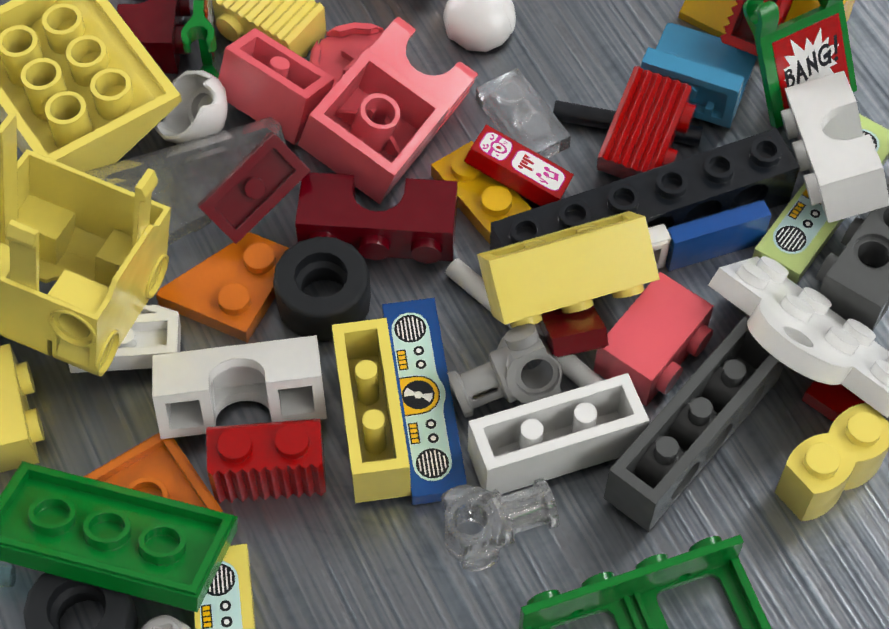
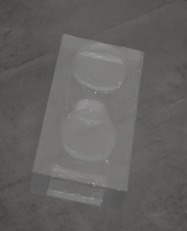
M518 68L476 87L475 100L497 129L504 135L546 159L570 147L571 135Z

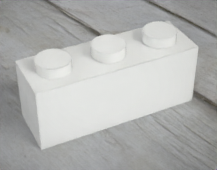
M629 373L468 421L467 451L484 496L488 499L620 458L649 425V418Z

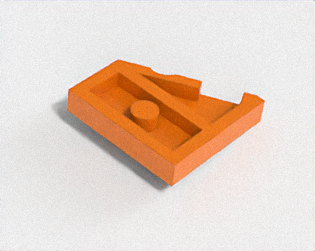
M248 232L237 244L232 242L161 287L156 294L158 305L178 311L182 316L248 343L275 299L273 285L275 267L284 252L289 248Z

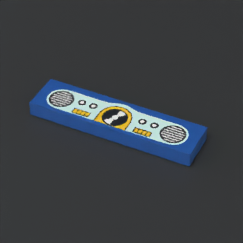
M435 297L382 304L383 318H387L410 464L412 505L468 498V486Z

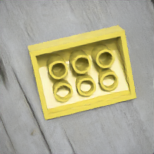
M11 0L0 6V122L2 123L10 112L16 114L17 146L22 153L28 149L101 178L182 101L180 93L108 0Z

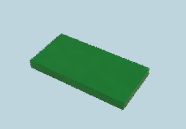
M22 461L0 495V561L198 612L237 532L238 516Z

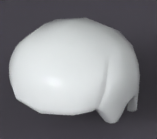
M448 0L443 14L448 38L469 51L487 52L501 46L509 38L510 34L513 33L516 24L515 8L512 0Z
M187 70L172 81L173 86L180 93L182 101L154 129L166 141L180 145L201 146L218 136L225 125L228 113L226 89L217 77L204 70Z

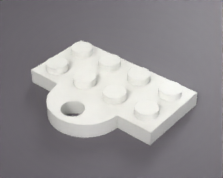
M756 256L719 267L708 286L750 316L747 321L748 329L755 340L767 352L792 370L812 380L828 385L842 384L883 416L889 417V351L874 341L876 335L871 329L857 320L848 319L846 321L830 309L832 303L827 297L812 288L805 287L802 289L787 278L788 270L769 257L762 256L759 258Z

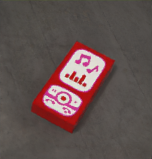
M487 124L464 159L466 164L539 206L560 200L574 174Z

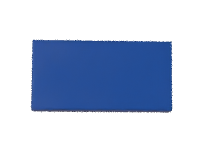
M756 201L669 227L667 230L671 241L665 264L668 271L758 245L767 233L772 216L765 201Z

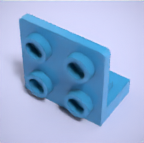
M667 23L656 49L647 48L641 68L650 70L653 73H659L663 77H669L672 80H679L681 83H688L692 87L689 103L697 105L693 117L730 129L758 56L724 44L720 37L678 24Z

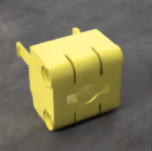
M11 112L0 124V336L46 355H52L53 358L99 377L106 373L116 355L117 349L144 306L160 288L168 268L169 256L167 255L171 207L151 200L152 192L158 184L155 170L150 168L146 170L135 186L134 193L28 149L25 150L17 161V116ZM39 281L43 283L56 281L48 294L39 291Z

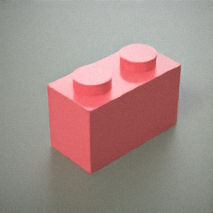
M254 28L225 47L218 79L226 89L227 102L295 145L301 138L310 113L332 89L335 77Z
M662 272L658 273L660 280L651 282L607 333L609 345L605 348L597 349L593 370L604 379L629 373L641 403L645 406L650 403L659 391L666 395L673 388L683 371V367L680 366L689 354L697 357L704 350L714 332L713 329L708 327L714 305Z

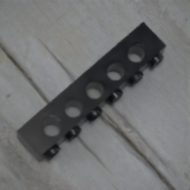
M777 128L491 222L490 250L627 211L645 216L648 228L664 223L668 229L672 226L756 201L764 200L767 207L771 209L790 202L800 166Z

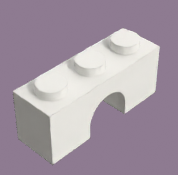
M837 72L785 88L789 108L780 111L788 139L798 137V141L792 142L795 159L800 166L799 171H810V174L803 175L811 205L822 204L828 223L889 206L884 168L870 134L863 136L857 101L845 72Z
M317 335L152 355V399L160 438L169 439L206 434L207 427L216 426V418L222 409L240 401H255L265 405L270 410L271 422L327 419Z

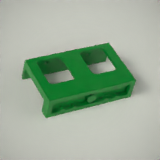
M741 535L722 540L720 536L708 537L692 545L689 552L671 558L667 554L653 555L638 563L635 570L617 576L613 572H602L585 580L581 585L582 587L560 594L559 590L544 591L528 600L526 606L521 607L519 629H554L555 627L597 613H607L613 618L617 629H669L657 602L658 594L705 577H712L720 583L740 629H771V626L738 557L744 543Z

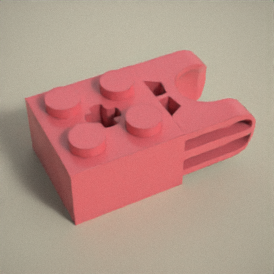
M400 17L395 18L373 45L360 55L310 113L298 143L299 147L335 173L354 175L355 187L378 204L382 203L469 93L475 78L478 76L476 71L462 62L456 63L448 72L436 76L426 75L416 70L406 56L407 42L413 36L416 29Z

